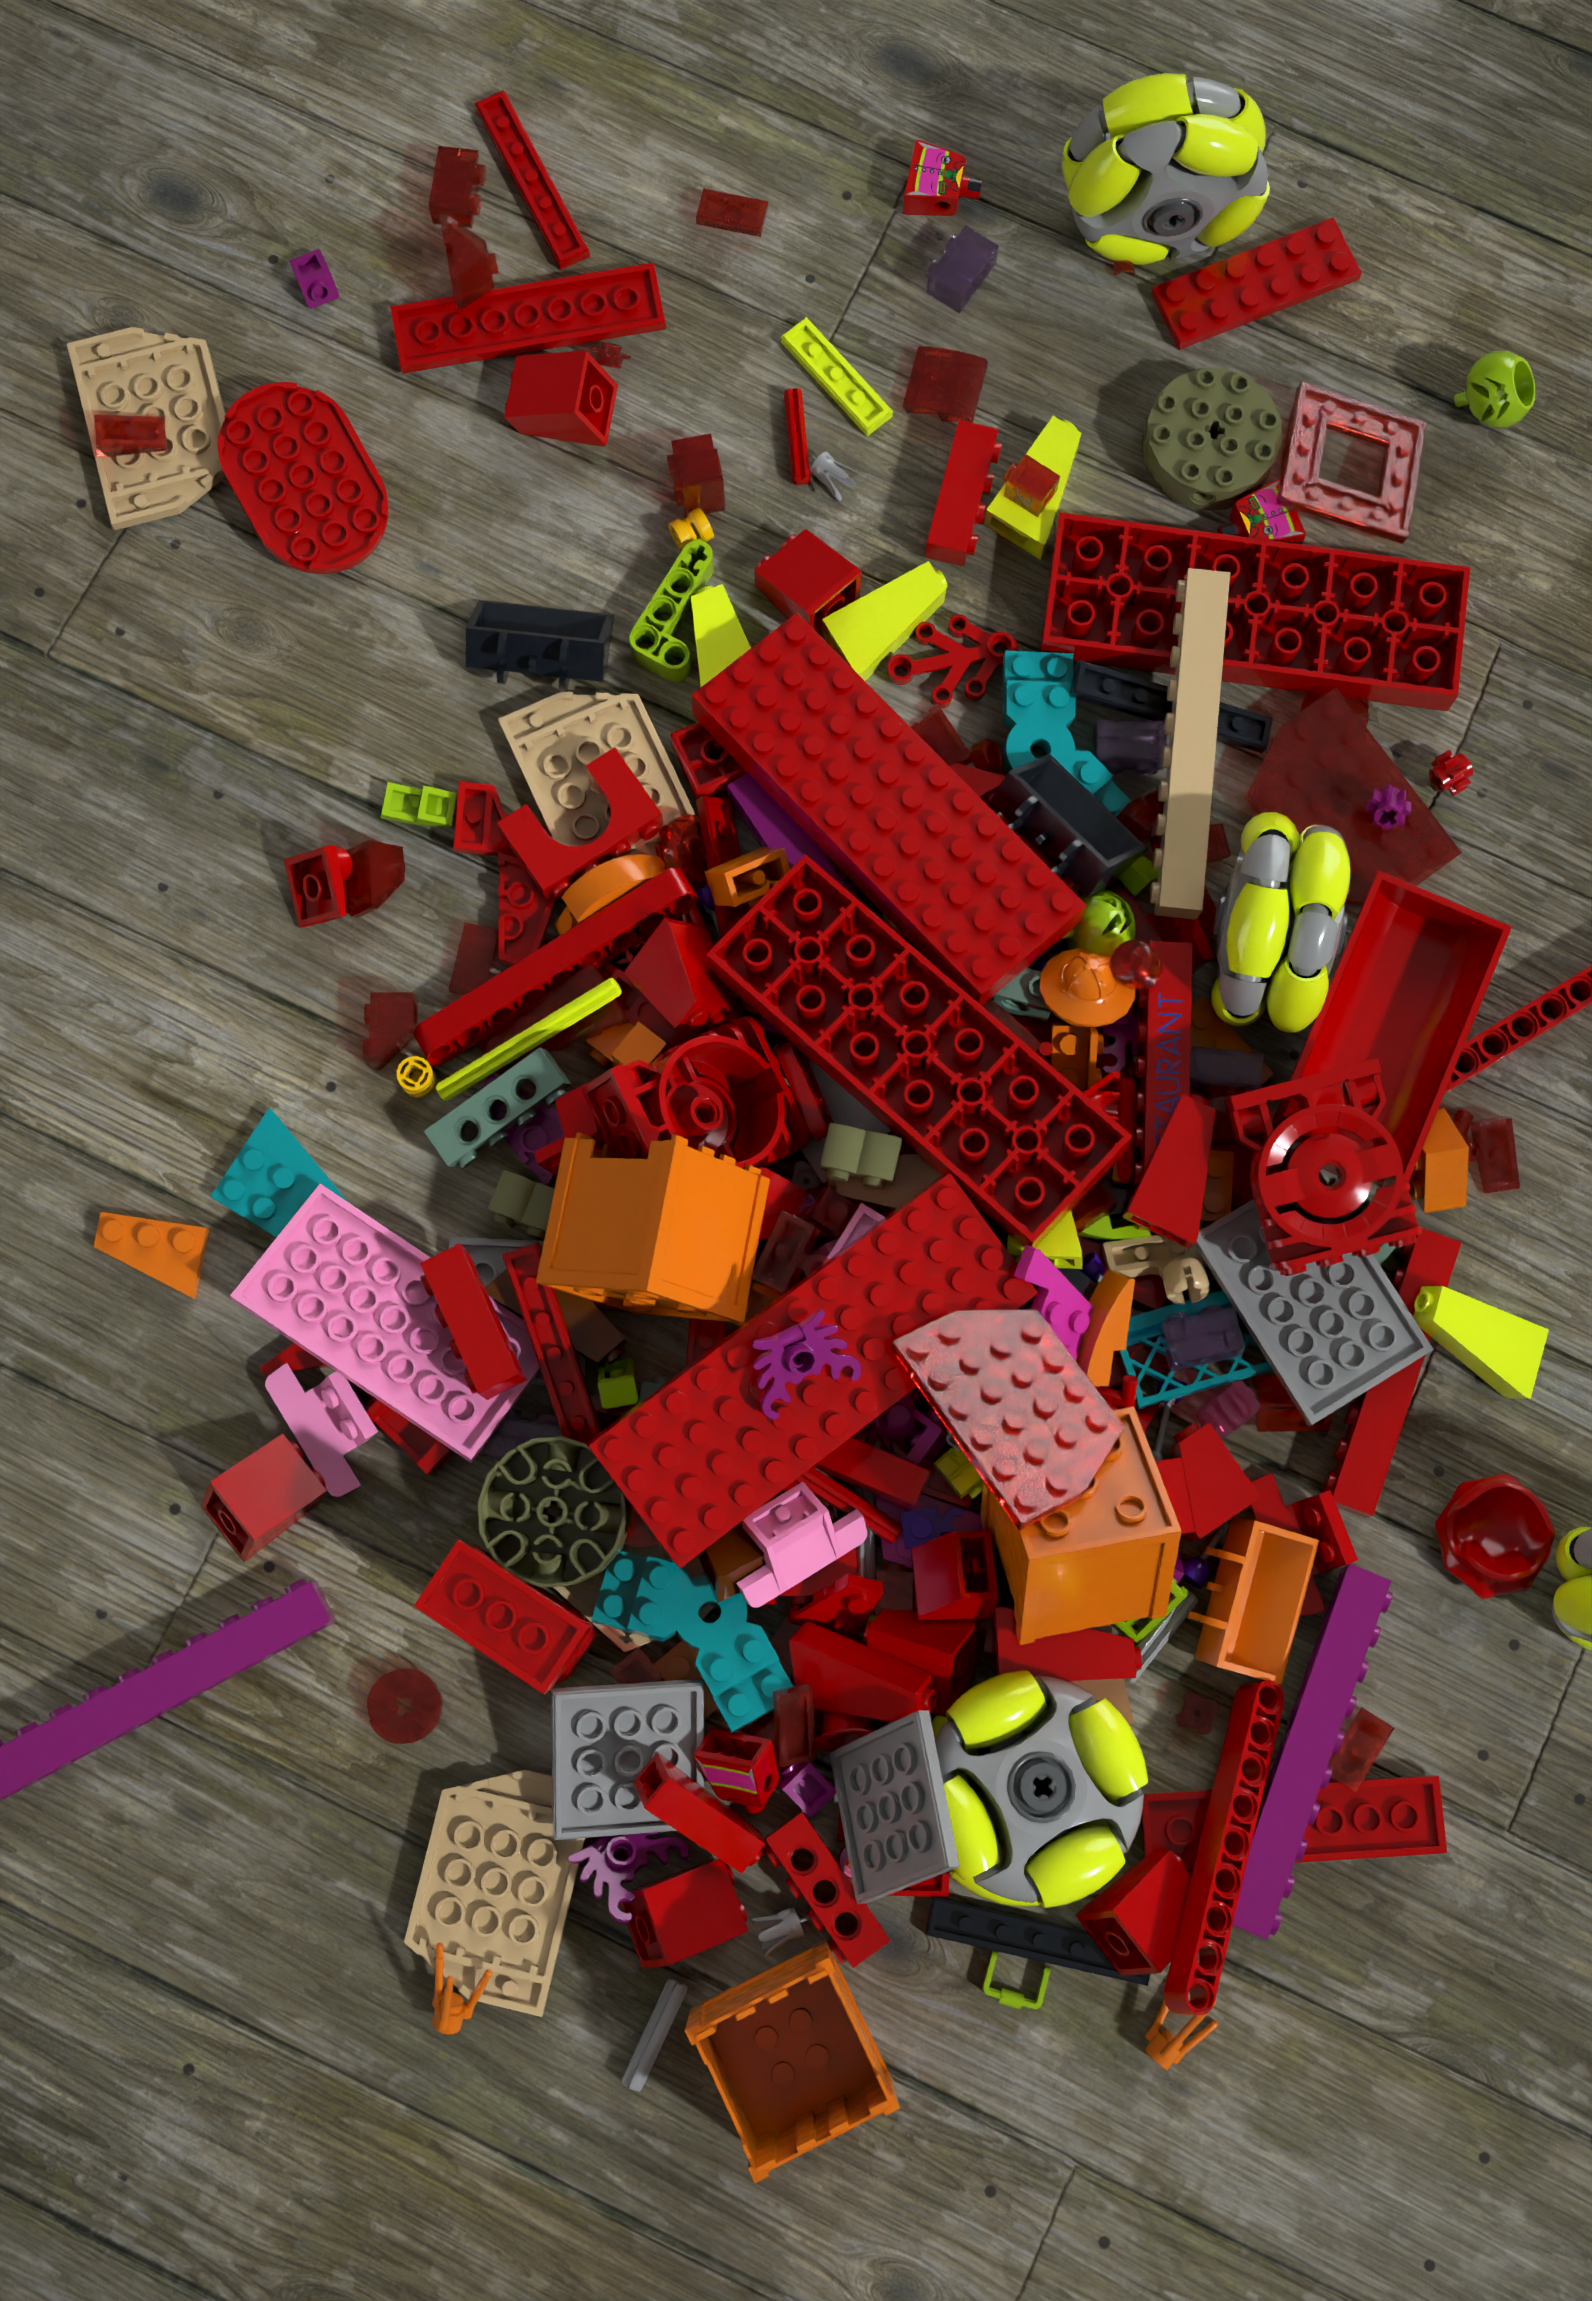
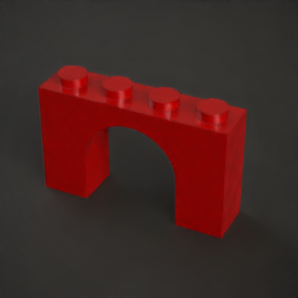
M615 747L586 765L588 778L611 811L610 821L606 830L595 841L583 846H567L555 841L547 834L527 804L497 822L501 835L546 900L553 896L555 898L563 896L568 888L585 873L611 858L615 859L625 856L631 850L633 844L641 839L644 841L649 840L661 830L660 827L663 825L662 813Z

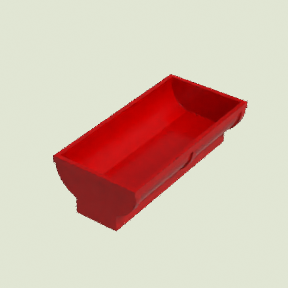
M1378 870L1329 984L1323 1008L1313 1022L1289 1081L1378 1058L1382 1070L1379 1075L1387 1103L1378 1116L1377 1121L1387 1129L1394 1139L1402 1158L1406 1182H1409L1512 926ZM1339 1084L1318 1089L1312 1096L1315 1105H1345ZM1292 1097L1281 1099L1273 1117L1272 1125L1284 1116L1300 1110L1297 1100ZM1373 1106L1363 1108V1112L1369 1114ZM1321 1127L1310 1130L1296 1139L1290 1146L1292 1148L1290 1154L1304 1140L1325 1133L1344 1135L1357 1142L1363 1149L1375 1147L1376 1145L1372 1139L1363 1141L1354 1133L1342 1128ZM1325 1165L1322 1167L1323 1170L1337 1175L1335 1168ZM1380 1179V1180H1376V1181H1372V1182L1378 1183V1184H1383V1183H1384V1179Z

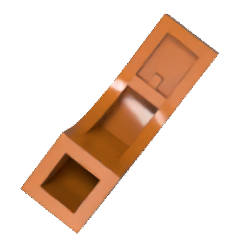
M645 854L626 855L600 864L581 876L563 894L562 899L567 906L554 923V926L560 935L564 934L667 870V866L660 857Z

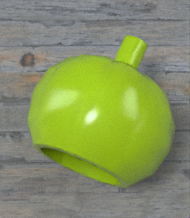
M1492 351L1482 356L1469 370L1466 392L1455 394L1454 396L1455 405L1458 408L1469 405L1472 414L1481 424L1495 429L1508 428L1521 421L1533 406L1535 401V381L1532 370L1523 357L1511 351Z
M1102 890L1090 897H1086L1082 893L1079 898L1087 905L1082 920L1062 938H1066L1068 950L1082 948L1088 952L1100 955L1115 956V950L1125 944L1124 952L1119 958L1121 960L1127 954L1125 951L1132 947L1127 946L1126 942L1128 943L1129 940L1134 941L1136 928L1132 909L1128 903L1111 891ZM1126 923L1127 926L1124 929V931L1122 933H1119L1123 925Z

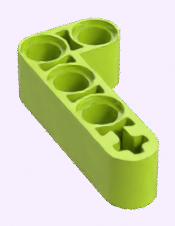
M693 540L683 548L629 635L633 659L643 667L672 682H680L686 679L691 671L690 651L687 645L676 639L674 635L692 608L691 596L695 595L699 589L705 587L713 574V551L706 542ZM679 585H684L689 588L686 592L677 593L673 591V589ZM660 613L671 615L666 621H660L655 618ZM647 640L654 643L648 649H642L637 646L640 642ZM672 657H679L684 660L679 665L667 663Z

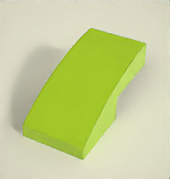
M387 782L380 818L414 825L451 828L458 793L424 785L422 789Z
M1109 1215L1074 1222L1078 1235L1098 1243L1151 1236L1149 1230H1137V1224L1112 1229Z

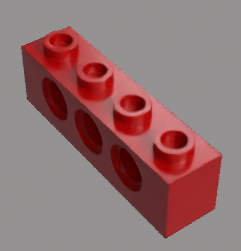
M802 1810L765 1836V1840L769 1844L764 1848L765 1853L776 1868L781 1864L790 1875L785 1882L795 1897L799 1900L804 1896L812 1907L807 1912L808 1916L819 1932L825 1928L834 1940L829 1946L841 1964L848 1960L852 1968H854L890 1942L889 1936L866 1903L857 1904L852 1882L842 1868H840L837 1860ZM799 1848H806L813 1854L812 1864L805 1869L795 1867L791 1861L793 1852ZM821 1880H828L835 1886L833 1897L826 1901L817 1899L813 1893L815 1884ZM844 1912L852 1913L857 1919L856 1927L847 1933L839 1931L835 1926L836 1918Z

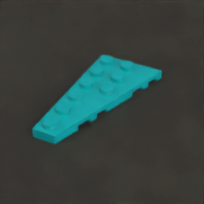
M270 1107L210 1196L215 1201L276 1238L319 1184H322L347 1201Z

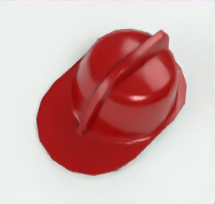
M823 1711L822 1735L816 1737L813 1745L819 1750L834 1751L878 1730L879 1726L876 1719Z

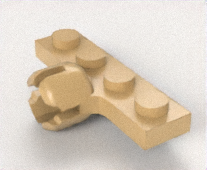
M1160 1235L1106 1242L1102 1245V1253L1107 1271L1116 1270L1129 1277L1151 1274L1159 1275L1163 1280L1167 1298L1175 1304L1185 1305L1182 1291L1186 1289L1192 1304L1201 1301L1209 1292L1210 1284L1205 1270L1208 1266L1195 1245L1187 1249Z

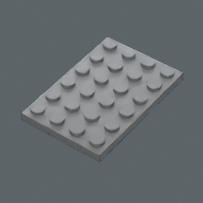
M1319 1172L1321 1183L1329 1187L1323 1175ZM1253 1199L1199 1231L1198 1239L1194 1244L1308 1426L1318 1422L1434 1350L1373 1254L1358 1257L1352 1256L1351 1252L1343 1254L1344 1261L1337 1264L1321 1267V1265L1316 1266V1262L1305 1264L1307 1269L1305 1272L1290 1276L1280 1275L1279 1271L1271 1270L1270 1257L1264 1245L1265 1239L1262 1228L1258 1223L1259 1217ZM1295 1202L1275 1207L1279 1214L1295 1210L1306 1219L1321 1224H1338L1350 1220L1347 1214L1335 1218L1314 1216L1301 1209Z

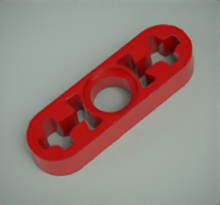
M787 1041L776 1048L777 1057L810 1134L819 1141L827 1137L829 1124L834 1123L806 1055L791 1041Z

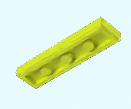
M807 317L781 336V343L867 437L893 417L891 408Z

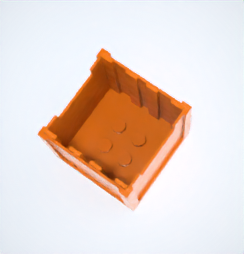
M577 1133L576 1138H565L536 1283L636 1315L744 1323L770 1183L769 1178L760 1175L761 1169L751 1165H746L745 1169L735 1166L736 1159L724 1154H720L719 1159L715 1158V1150L705 1146H699L698 1150L688 1147V1139L678 1135H672L671 1140L651 1141L648 1159L613 1158L607 1144L603 1145V1150L594 1148L595 1140L582 1133Z
M1128 1407L987 1433L980 1522L983 1530L991 1531L992 1548L997 1547L1015 1603L1014 1616L1017 1623L1016 1635L1019 1644L1033 1643L1035 1639L1101 1627L1128 1620L1166 1617L1182 1530L1135 1408Z
M827 1939L690 2008L685 2033L691 2046L696 2045L704 2064H707L742 2140V2147L748 2158V2170L754 2183L769 2177V2171L884 2112L885 2116L900 2109L893 2079Z

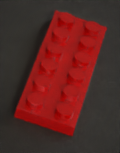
M1334 217L1157 285L1153 287L1151 295L1178 350H1181L1360 279L1362 272Z

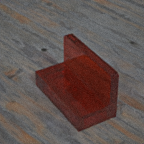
M1277 1376L1254 1377L1253 1384L1257 1396L1255 1416L1257 1432L1330 1431L1332 1413L1313 1425L1308 1426Z

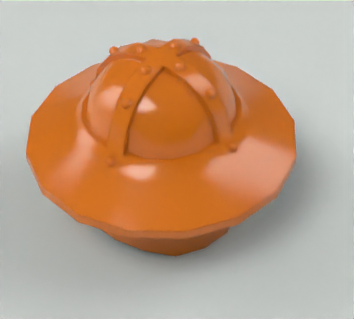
M1082 948L1062 951L1047 962L1040 974L1039 991L1045 1005L1066 1023L1075 1027H1099L1112 1024L1127 1014L1135 1000V982L1129 969L1119 959L1114 961L1115 956L1100 955L1088 952Z

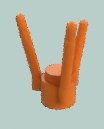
M439 1942L436 1944L435 1987L432 2002L435 2010L432 2026L441 2034L451 2035L461 2030L463 2019L472 2018L474 2007L492 1976V1970L487 1969L467 2003H464L461 1995L453 1992L454 1978L452 1976L446 1978L443 1993L444 1956L443 1944Z
M1163 2001L1152 2027L1144 2035L1150 2041L1144 2051L1168 2071L1173 2063L1178 2064L1186 2053L1216 2029L1218 2022L1216 2020L1211 2021L1187 2042L1183 2043L1185 2038L1207 2014L1194 2015L1177 2035L1167 2028L1161 2033L1160 2029L1169 2011L1165 2001Z

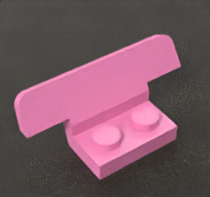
M285 1363L266 1378L265 1387L312 1466L323 1477L328 1492L332 1496L340 1497L359 1488L361 1484L345 1460L344 1455L367 1442L378 1430L344 1376L334 1372L327 1376L319 1385L305 1393L288 1363Z
M801 1482L758 1508L742 1521V1528L764 1552L766 1565L741 1579L736 1584L747 1604L754 1608L761 1607L862 1544L867 1538V1528L863 1515L856 1509L832 1524L828 1509L805 1483Z

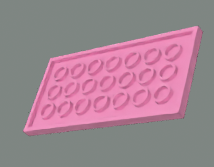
M319 1184L230 1295L231 1300L472 1463L540 1371L524 1320L490 1298L527 1380L488 1400L480 1396L478 1392L473 1394L463 1375L468 1372L463 1359L460 1361L456 1359L449 1345V1341L453 1339L449 1327L444 1329L436 1316L434 1309L439 1307L434 1295L429 1296L420 1279V1276L425 1274L420 1263L431 1257L322 1184Z

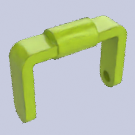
M992 1950L982 1984L985 1994L998 1998L999 2004L1016 2009H1021L1022 2006L1032 2009L1040 2008L1043 2003L1051 1967L1044 1966L1036 2000H1032L1018 1992L1004 1988L999 1990L989 1987L998 1954L997 1951Z

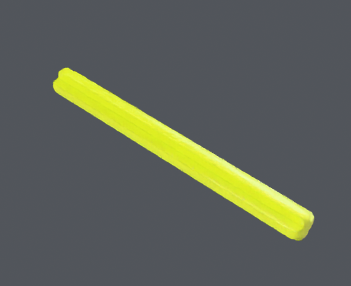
M614 978L607 979L439 1082L436 1086L438 1094L444 1101L452 1099L619 997L622 992L620 986Z

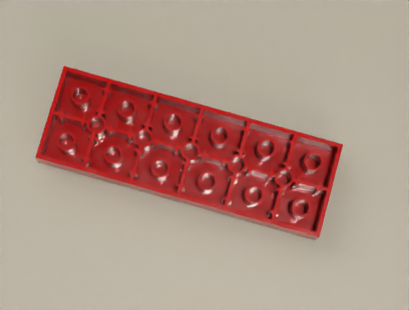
M1059 512L1054 535L1039 652L1073 653V661L1075 662L1081 660L1097 665L1175 675L1176 668L1170 667V656L1172 647L1178 645V635L1173 634L1175 613H1180L1181 602L1175 600L1178 580H1184L1188 568L1230 572L1221 681L1448 711L1458 697L1470 567Z
M798 613L794 614L691 695L692 715L915 947L981 1006L1075 928L1082 920L1087 905Z
M806 854L706 954L708 968L712 973L899 1138H902L909 1147L941 1175L951 1173L968 1198L1023 1247L1028 1245L1036 1248L1130 1146L1133 1136Z
M943 1174L588 1441L586 1445L680 1569L1033 1298L1038 1292L1032 1283L1014 1277L1018 1264L952 1174ZM821 1309L825 1311V1316L818 1326L823 1324L836 1325L838 1331L829 1336L845 1340L848 1344L847 1349L832 1348L831 1351L855 1357L861 1365V1375L857 1381L853 1382L849 1376L851 1366H844L840 1370V1377L834 1380L830 1374L829 1364H824L821 1373L818 1375L809 1374L803 1377L799 1384H794L791 1381L785 1383V1389L790 1395L791 1401L785 1403L782 1399L774 1400L771 1404V1409L779 1413V1418L776 1420L769 1419L762 1412L760 1402L773 1377L769 1379L763 1389L757 1386V1380L763 1368L756 1370L753 1363L766 1350L755 1349L752 1346V1342L757 1339L773 1336L797 1325Z

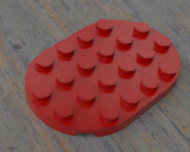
M293 382L265 384L248 391L235 401L225 414V420L218 435V456L222 472L263 546L283 564L306 573H337L350 569L364 561L377 548L386 531L389 515L388 497L379 472L341 407L325 393L297 386V383Z

